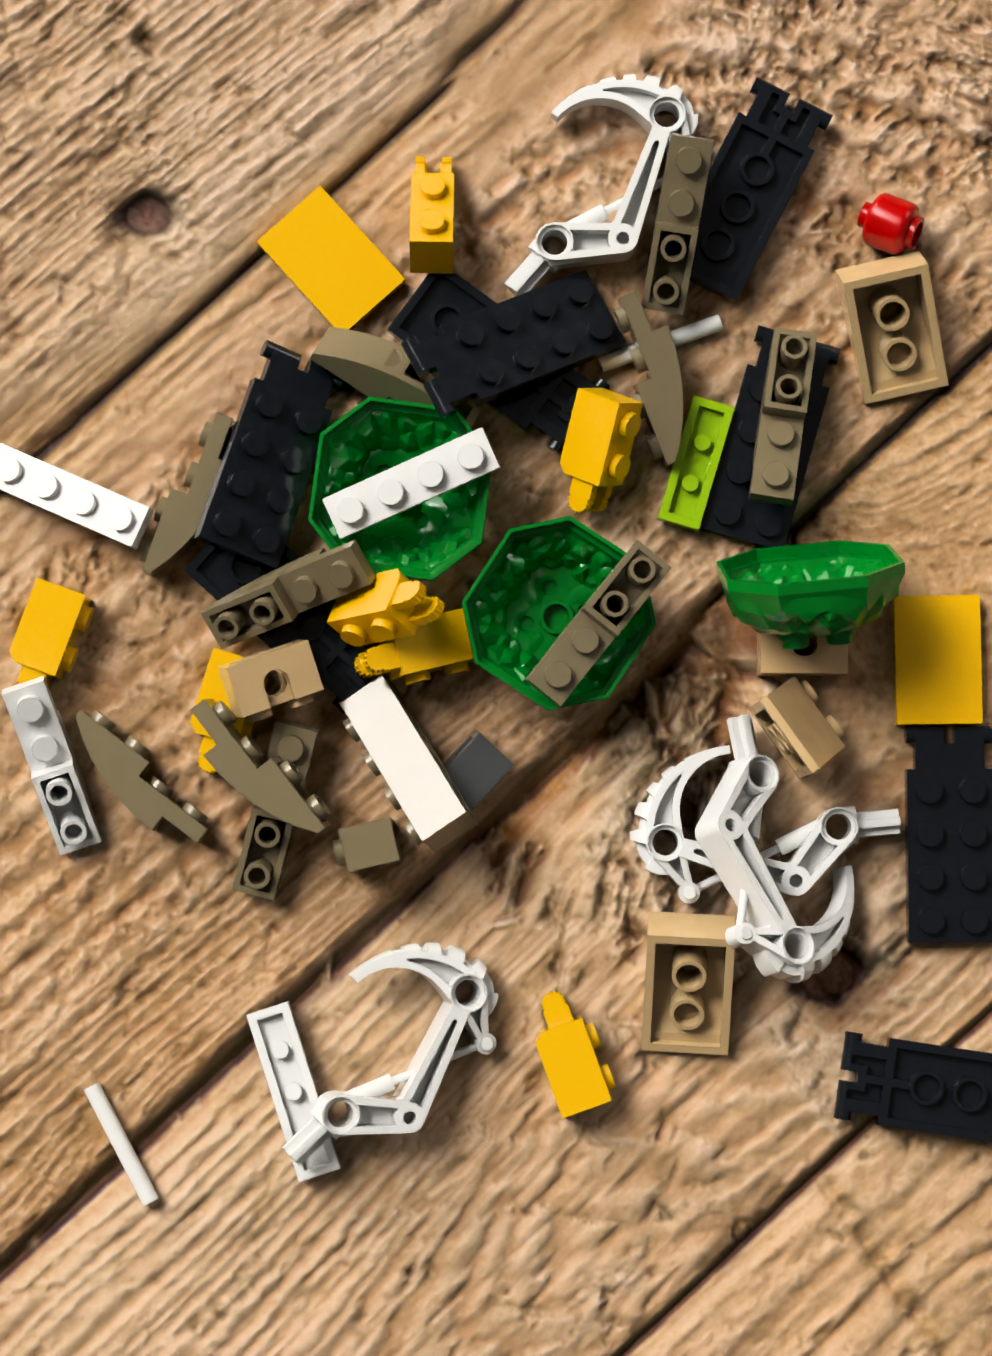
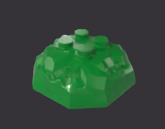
M369 396L320 433L308 521L330 550L356 539L374 573L398 568L407 578L434 581L482 544L491 473L349 537L340 539L324 505L323 498L473 431L457 409L454 415L441 420L434 405Z
M571 516L510 528L461 603L474 663L545 710L550 711L610 697L656 626L651 596L646 599L620 634L614 638L560 707H557L527 683L525 678L626 552Z
M844 540L757 548L716 562L717 573L724 589L726 602L733 616L737 617L742 623L751 626L758 633L776 634L777 638L782 641L784 649L806 648L809 646V639L812 636H826V643L830 645H843L853 642L856 627L863 626L879 618L882 615L884 606L889 605L890 601L898 597L899 585L905 575V562L889 544Z

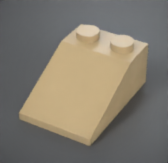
M919 250L836 269L835 273L842 311L864 403H874L948 386L929 266Z
M793 676L751 706L749 710L797 777L801 778L813 774L841 751L845 745L840 738L845 736V734L830 714L824 718L816 707L815 703L819 701V698L805 679L799 683L795 676Z
M648 912L641 1051L728 1056L735 948H731L727 944L725 932L727 928L735 926V916Z

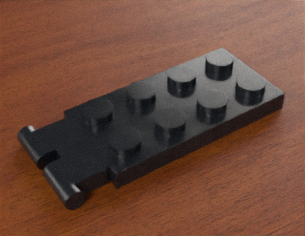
M759 77L756 78L750 90V93L756 95V98L746 116L738 112L709 168L690 281L735 304L814 153V150L808 148V145L817 127L826 130L833 115L802 99H799L793 111L785 108L784 106L790 93Z
M583 270L442 324L436 332L437 336L419 342L417 336H411L405 339L401 345L419 378L432 374L434 379L424 384V388L441 420L456 413L454 407L456 405L473 400L477 407L617 351L623 347L626 341L588 272Z
M454 272L453 274L429 273L387 330L388 333L401 342L411 336H417L419 342L437 336L436 332L440 325L497 303ZM572 368L489 401L486 404L525 432L530 425L551 439L547 447L561 456L578 388H605L609 390L610 385L599 377L592 383Z
M758 325L754 342L761 343L762 345L756 365L747 364L700 530L766 548L785 546L830 389L829 387L822 386L828 363L836 365L841 349L816 342L808 408L804 419L792 505L751 500L748 498L753 469L752 461L774 329Z
M266 340L260 352V356L267 358L260 379L255 377L249 382L194 539L273 571L279 566L317 457L320 433L327 429L332 414L331 410L325 408L331 389L333 387L338 390L343 380L311 359L307 362L304 371L299 370L301 354Z
M208 544L184 569L188 575L217 601L271 572V570ZM285 546L278 568L299 558L287 546ZM336 598L298 613L292 622L257 635L270 648L297 639L308 640L322 683L337 696L331 703L343 714L345 712L339 703L367 685L358 676L356 669L353 668L355 667L353 663L355 662L354 658L367 649L380 645L378 642L354 647L344 642L340 634L326 623Z
M905 727L904 742L905 744H913V769L904 770L906 941L992 942V769H984V744H992V727H953L952 743H944L943 727Z
M845 1032L840 1069L855 1071L856 1078L855 1082L838 1081L833 1118L851 1120L852 1112L876 1116L875 1124L881 1126L992 1142V1053L887 1037V1044L884 1046L862 1042V1033Z

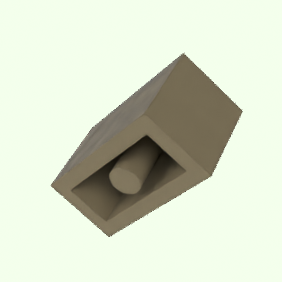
M390 817L338 829L340 839L333 840L338 866L347 865L349 873L402 861L393 819Z

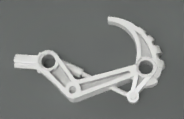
M635 74L624 75L622 80L609 77L600 80L597 84L587 85L571 94L551 112V119L558 123L564 116L579 108L593 105L608 106L629 115L649 136L623 198L604 208L600 204L568 222H552L545 224L539 229L536 238L527 247L530 252L529 256L504 283L513 295L518 296L533 290L549 270L556 273L560 269L623 262L629 260L634 255L653 191L662 186L663 177L659 179L657 177L664 154L668 153L671 133L694 136L696 131L698 114H694L690 101L683 95L684 89L678 85H673L666 89L659 86L661 78L647 75L644 81L636 80ZM669 111L676 117L677 123L670 127H662L655 121L654 116L658 112ZM618 210L613 222L602 223L608 220V214ZM550 237H558L563 240L566 248L560 254H549L543 249V242Z
M745 714L731 717L726 720L735 760L729 762L727 770L695 828V837L738 907L736 925L727 928L725 932L727 944L731 948L741 947L750 954L756 967L764 977L771 975L791 983L803 982L809 979L812 974H818L831 963L832 957L838 954L843 945L842 939L847 936L854 907L855 888L852 865L832 870V898L820 920L813 926H797L754 841L759 840L763 805L778 785L779 770L771 758L759 754L751 716Z
M730 745L700 751L684 758L675 767L672 765L661 773V780L658 783L652 782L646 789V792L649 794L647 801L638 802L634 811V815L640 818L639 829L630 832V841L636 843L637 853L646 864L643 868L653 874L668 875L678 886V898L684 903H694L698 900L701 891L721 882L718 874H715L697 884L692 882L689 869L691 862L713 870L715 869L698 842L684 838L680 817L682 792L688 779L697 768L708 760L729 755ZM855 806L827 809L816 820L776 839V845L760 852V855L780 893L789 896L803 895L851 845H858L859 838L901 834V820L898 808L856 812ZM832 815L843 817L847 823V832L841 839L830 837L826 831V822ZM660 830L669 831L675 837L676 847L669 855H661L653 848V837ZM794 850L786 862L769 859V857L779 852L783 856Z
M427 942L423 947L414 943L403 945L397 950L382 952L359 965L348 974L354 982L359 983L363 978L382 969H411L421 974L431 983L442 997L443 1003L407 1071L393 1077L389 1074L349 1091L332 1090L326 1091L319 1096L314 1108L310 1111L313 1118L282 1147L298 1166L304 1163L330 1137L337 1140L339 1137L351 1135L405 1134L418 1131L425 1122L449 1062L474 1051L486 1055L495 1050L497 1042L496 1038L489 1033L488 1016L497 1004L499 993L494 992L492 980L486 973L487 966L479 958L467 961L465 959V950L453 945H449L443 950L437 942ZM468 980L472 985V995L467 1001L459 1003L455 996L456 987L462 981ZM465 1027L471 1036V1044L455 1050ZM399 1084L392 1096H384V1094L395 1090L394 1085ZM335 1102H344L347 1109L346 1116L338 1123H330L327 1115L329 1108Z

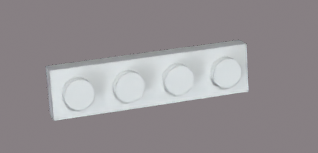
M483 427L322 500L339 538L344 539L501 467Z
M0 443L1 491L137 550L154 513L153 509Z
M289 1001L246 1015L286 1143L313 1118L310 1111L314 1108L315 1102L319 1098ZM332 1137L324 1142L300 1166L292 1159L299 1182L341 1169Z

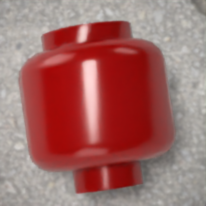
M883 193L873 203L866 202L863 205L858 217L857 226L863 228L862 238L865 244L897 256L904 253L907 249L913 250L923 231L924 218L920 217L919 208L913 202Z

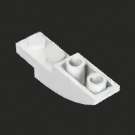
M41 676L2 689L4 702L31 770V780L60 856L100 843L101 836L86 786L59 710H56L45 677Z

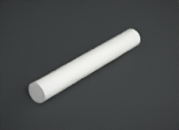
M717 314L671 330L670 332L675 347L723 331V325ZM635 344L598 358L602 372L632 363L630 350L636 348Z
M98 1082L84 1089L143 1206L155 1201L159 1197L100 1083Z

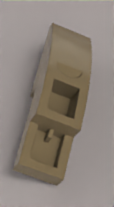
M671 133L642 298V307L644 309L684 315L714 144L713 139Z
M634 291L618 299L620 307L614 309L615 317L622 333L630 331L636 348L630 350L638 374L646 372L648 380L633 386L636 394L629 396V398L643 402L640 417L641 419L646 418L651 434L645 436L653 459L661 458L664 465H669L676 462L683 425V386L679 360L669 326L666 325L652 331L638 294Z
M329 327L310 357L311 360L368 397L387 399L389 396L394 400L433 405L424 388V384L434 379L432 374L419 378L402 345L359 331ZM473 400L454 406L470 427H472L483 408L481 405L476 407Z
M779 327L774 328L756 433L748 499L789 506L793 503L804 419L808 408L817 341L816 333Z
M216 413L213 423L208 421L205 423L199 439V446L204 447L199 463L192 462L190 464L184 486L189 487L188 494L171 488L168 498L163 496L160 498L154 514V521L159 522L154 538H146L139 557V561L144 562L142 570L146 574L156 577L173 565L197 541L194 537L235 425L233 418Z
M355 539L329 551L321 548L287 563L202 610L201 615L220 648L224 649L292 622L298 613L372 584L376 575Z
M637 540L549 647V650L525 678V681L557 707H560L672 567Z
M203 699L191 709L192 713L217 744L203 756L236 791L259 808L296 827L321 833L332 826L326 818L330 815V811L324 802L316 794L309 796L301 786L300 782L304 778L298 768L289 759L283 762L280 757L270 758L263 764L260 760L263 756L260 747L249 735H246L244 738L233 725L237 721L235 715L223 701L220 700L216 703L214 699Z
M95 709L91 715L80 710L75 717L81 737L93 763L117 798L151 830L157 831L166 819L196 843H202L211 831L209 827L203 824L208 817L188 801L184 807H181L169 798L174 790L154 775L149 781L144 778L154 765V763L146 758L150 750L130 735L124 741L114 734L112 730L116 724Z
M277 718L266 761L273 757H280L283 762L289 759L302 774L304 780L300 784L306 789L319 729ZM254 804L232 890L270 900L275 899L293 838L294 825L274 817Z

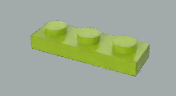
M693 396L682 432L676 462L672 466L657 520L696 532L699 531L735 407Z

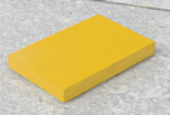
M321 186L316 188L257 241L258 246L332 327L353 330L406 282V279Z
M980 595L898 596L892 600L895 725L983 724Z

